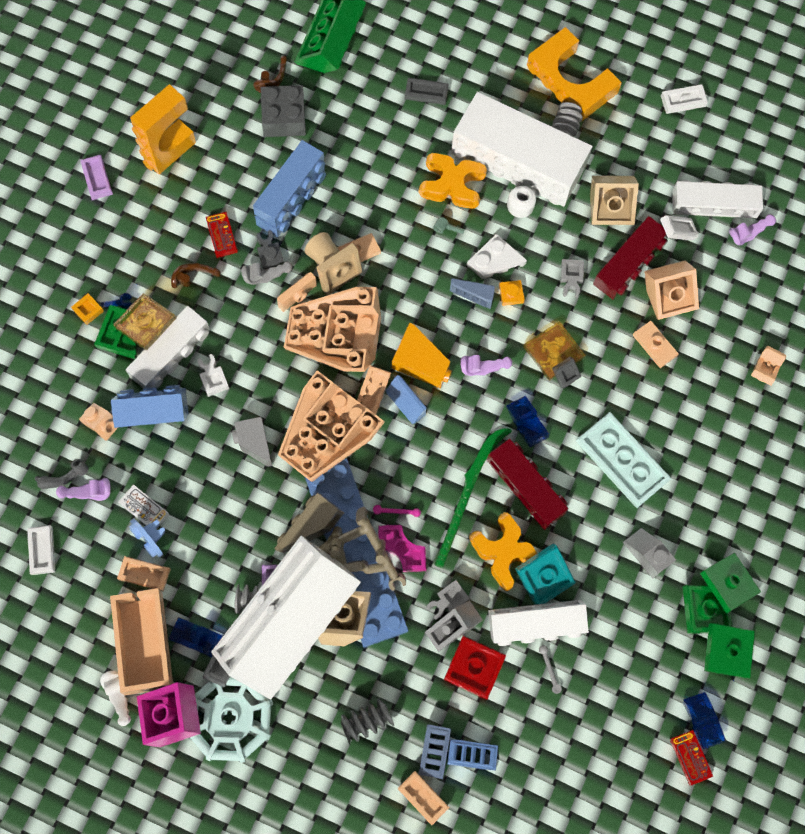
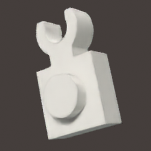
M212 354L209 355L211 361L207 365L202 363L201 358L198 359L200 369L205 371L200 374L208 397L229 389L221 366L215 368L216 361Z

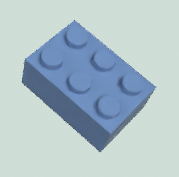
M180 385L166 386V389L157 391V387L143 388V391L134 393V389L121 390L111 400L114 428L185 421L189 415L186 388L180 389Z

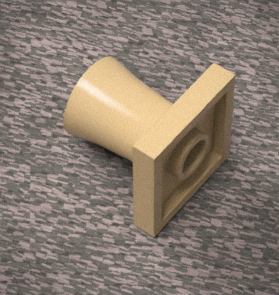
M322 232L311 238L305 247V254L318 264L316 268L321 287L327 296L363 273L358 248L353 243L339 251L330 235Z

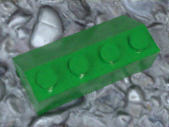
M321 0L294 62L297 65L322 73L338 70L342 64V58L349 48L351 37L356 31L357 23L363 15L366 2L364 0Z

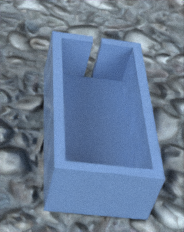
M301 140L254 203L253 209L254 215H256L257 226L267 232L271 230L277 238L282 232L285 233L293 216H297L300 213L304 201L312 197L314 188L317 184H321L326 176L324 153Z

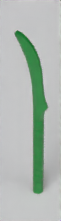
M503 428L492 433L483 443L474 463L464 475V488L436 559L435 566L444 567L481 468L490 452L502 439L512 432V429Z

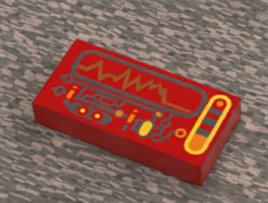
M227 212L207 216L206 221L216 257L219 258L238 253Z
M693 730L670 739L689 786L714 777Z

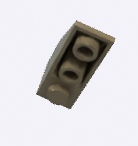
M319 493L313 495L306 502L304 511L292 520V526L287 533H283L278 538L277 546L274 549L281 553H286L293 547L300 536L311 541L330 532L344 512Z

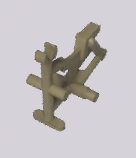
M365 507L359 508L356 512V522L359 527L343 534L342 528L336 526L333 528L328 540L319 546L320 549L329 554L331 558L339 561L350 572L364 571L365 574H373L386 571L389 576V588L392 591L395 590V580L401 581L403 586L406 585L405 575L397 573L385 550L386 542L377 536L367 517ZM366 534L376 552L375 560L377 563L369 564L366 560L347 563L344 544Z

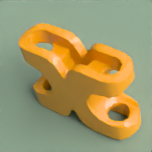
M429 154L426 158V166L430 171L439 174L441 178L436 181H423L418 190L420 196L436 202H442L448 196H451L452 203L456 206L471 209L478 207L480 203L479 194L467 188L465 183L483 180L487 173L486 166L471 160H463L455 166L453 158L448 155Z
M503 512L498 518V524L503 532V537L500 540H488L480 531L471 533L469 539L481 559L494 560L491 574L503 590L509 591L514 585L509 565L516 561L524 563L538 553L530 543L517 542L521 535V529L509 513Z

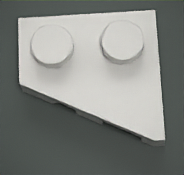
M496 234L467 262V266L481 279H485L496 273L507 272L508 269L516 266L522 267L526 264L527 260Z

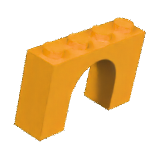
M565 27L529 54L527 67L532 74L542 81L546 88L556 95L560 102H569L580 106L583 121L617 95L622 82L608 68L592 81L585 84H574L565 80L561 76L558 66L576 53L579 40Z
M170 84L130 117L133 125L132 131L137 137L135 140L140 146L139 152L144 158L143 163L150 171L154 170L159 175L196 143L194 132L180 119L174 122L188 108L185 97Z

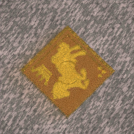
M143 293L114 323V327L147 351L177 318L175 314Z
M560 321L526 342L523 346L549 381L556 377L552 370L553 367L568 357L573 358L575 363H577L586 356Z

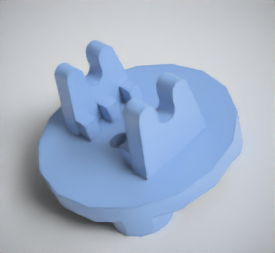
M133 518L130 521V531L137 539L143 538L146 542L144 548L152 558L156 555L160 558L163 553L156 543L165 534V528L162 527L156 530L159 527L158 520L142 527Z

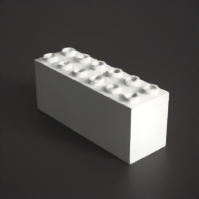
M477 92L454 131L451 153L459 159L481 163L496 177H503L511 181L515 186H527L534 191L536 196H542L549 199L551 203L564 207L587 165L593 146Z
M300 536L211 653L229 676L271 700L361 582L339 561L331 558L322 549L303 536Z

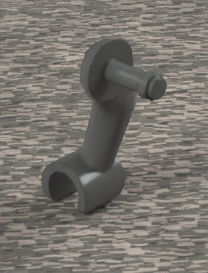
M75 459L71 463L73 469L62 477L36 476L35 481H37V486L40 489L65 486L78 475H85L88 472V466L80 459Z

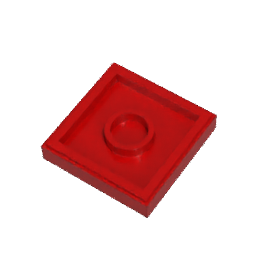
M462 636L444 681L488 700L506 655Z

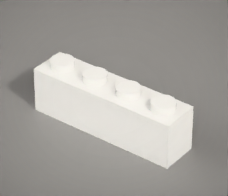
M689 180L677 181L672 191L673 214L757 218L763 210L762 186L752 183L739 185L731 182L720 184L710 181L701 183Z
M187 306L148 349H145L126 368L129 377L142 388H158L162 384L163 378L168 373L171 374L176 370L180 360L183 357H188L192 353L194 346L208 336L210 329L207 321Z
M582 600L488 610L491 639L499 646L511 645L512 641L520 640L521 643H532L538 638L557 640L558 636L568 635L569 638L581 637L582 633H588L586 604Z

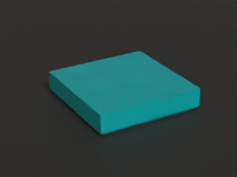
M554 543L515 568L534 605L547 603L576 583L561 552Z

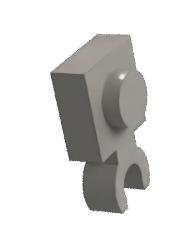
M562 259L560 282L567 283L563 289L564 297L567 296L568 290L572 289L575 291V298H578L580 293L578 284L583 283L584 261Z
M455 580L437 593L440 597L438 602L432 601L426 607L428 610L434 606L439 608L438 614L434 616V619L438 620L443 617L447 608L449 611H452L471 599L458 581Z

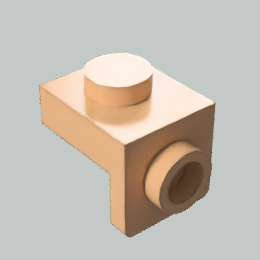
M766 346L758 358L751 376L761 382L772 385L777 377L780 366L786 359V355L770 346Z
M94 402L79 418L85 426L95 431L104 440H108L117 430V428H114L113 415Z

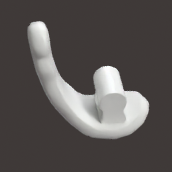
M108 671L101 676L100 683L106 695L109 696L110 702L114 705L116 713L119 715L118 724L121 726L128 725L131 717L127 708V698L124 694L120 693L118 671Z

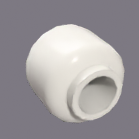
M518 186L512 189L507 201L509 212L518 218L529 216L536 204L534 191L527 186Z

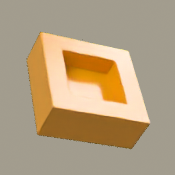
M521 280L499 283L502 306L524 303Z
M86 294L71 306L72 310L86 325L104 312L102 307L89 294Z

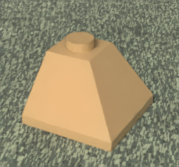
M355 591L349 597L340 612L335 615L326 630L319 636L318 639L321 645L346 646L363 638L371 592Z

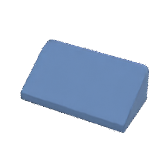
M397 375L388 386L386 393L412 424H415L426 415V406L403 378Z

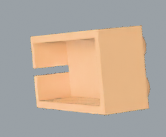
M159 588L138 591L137 597L133 593L110 596L120 693L126 696L150 692L173 684L163 593Z

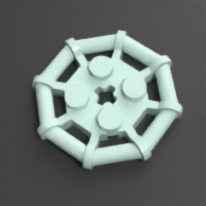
M231 676L226 686H241L238 693L224 692L222 686L209 681L195 693L197 710L199 706L205 709L204 723L200 725V731L206 729L213 737L214 742L210 746L201 734L190 738L206 756L208 761L228 760L243 763L252 752L271 737L269 732L273 702ZM217 688L218 695L208 704L202 702L206 696ZM248 690L259 704L251 706L243 696L245 691ZM261 710L260 730L253 727L254 712ZM228 711H232V715L236 716V719L230 725H227V722L222 720L223 715H227ZM253 732L257 734L245 747L241 748L240 741L248 733ZM219 743H234L236 751L217 750Z

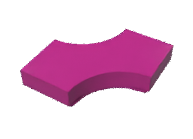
M401 525L378 526L379 539H383L386 542L385 550L398 558L403 572L426 571V550L424 546L411 543L405 537Z

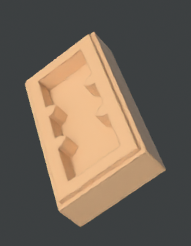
M372 233L337 247L341 251L353 243L358 248L360 262L381 254V250Z
M309 272L277 297L278 307L282 312L286 311L294 303H299L306 298L307 293L317 286L316 277Z
M652 321L633 333L634 338L660 369L678 356V352Z
M370 365L357 401L376 415L392 373Z
M124 556L117 579L151 589L159 588L160 591L164 592L171 569Z
M416 771L397 788L431 825L450 808Z

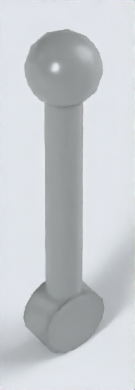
M542 645L539 647V652L543 654L553 684L552 692L559 694L562 688L557 684L547 654L548 648Z

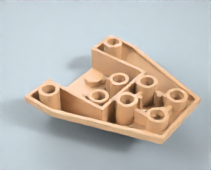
M354 287L292 306L290 308L284 348L342 371L365 372L375 360L381 323L377 287Z
M316 371L302 390L278 456L313 482L368 443L385 421L319 371Z

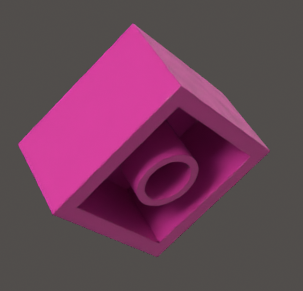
M177 682L137 696L143 745L163 747L201 734L194 686Z

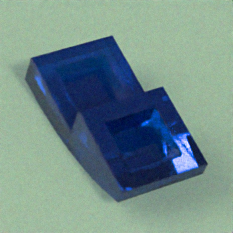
M526 395L506 406L513 422L529 447L549 438V432L537 417V411Z
M178 617L168 640L212 657L211 651L223 635Z
M706 692L683 699V705L693 723L692 729L702 749L724 743L726 739Z

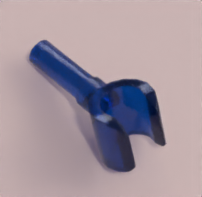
M123 293L120 299L101 302V306H121V308L128 310L132 307V303H124L123 301L132 299V296L129 293Z

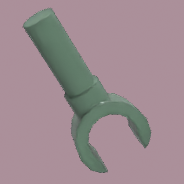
M443 217L439 218L433 226V230L440 234L445 229L463 234L465 230L449 224L448 220Z

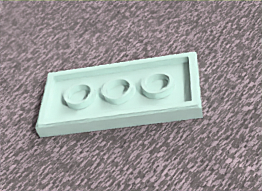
M611 412L576 440L581 448L636 508L641 506L672 479Z

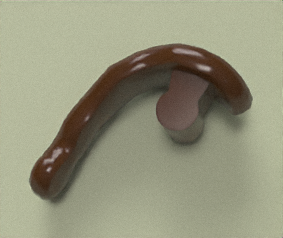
M282 55L280 58V71L277 77L269 80V72L263 71L261 79L253 83L256 91L261 93V87H274L281 84L286 71L287 58L285 55Z
M198 263L183 264L178 266L173 272L171 286L172 288H177L178 283H180L184 287H189L191 280L189 275L185 274L187 272L200 271L219 277L221 271L217 268Z

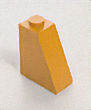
M409 323L392 360V369L441 388L443 382L448 383L452 373V370H449L450 361L414 324Z

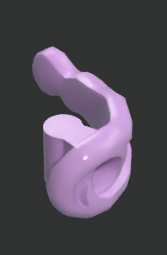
M769 214L765 219H761L758 223L748 227L745 223H742L736 228H730L729 234L736 245H743L753 240L767 226H773L776 223V217Z
M479 355L463 356L461 358V370L467 376H485L491 372L499 371L501 368L509 369L512 366V359L509 357L495 361H480Z
M107 478L99 481L91 480L89 484L69 489L59 486L56 489V494L59 498L67 497L69 499L102 501L110 496V481Z

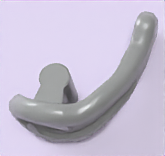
M287 261L283 265L267 269H261L260 263H254L251 266L245 265L241 269L242 277L246 283L251 285L268 283L280 277L283 273H290L292 264Z

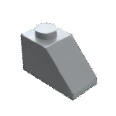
M262 417L234 422L236 430L232 431L234 444L239 443L241 451L267 467L272 466Z
M642 528L623 542L652 579L676 560L660 540Z
M468 601L454 608L425 631V633L439 652L469 632L483 619L472 603Z

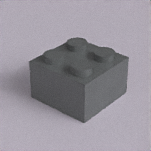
M303 85L261 87L264 137L306 136Z

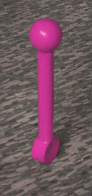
M380 505L373 507V512L376 515L381 513L412 514L414 517L421 515V511L418 508L405 510L382 508Z

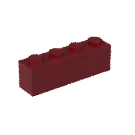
M648 216L596 275L593 285L612 300L618 294L622 296L629 287L627 283L631 279L635 281L642 272L640 268L644 264L648 266L655 257L653 253L657 249L661 251L667 244L668 240L666 239L667 235L664 227Z
M509 438L488 455L487 462L540 526L546 530L566 514L569 509L567 507L568 503L562 495H557L554 492L552 483L538 473L536 464L531 459L527 460L523 455L524 451L517 442L513 443Z

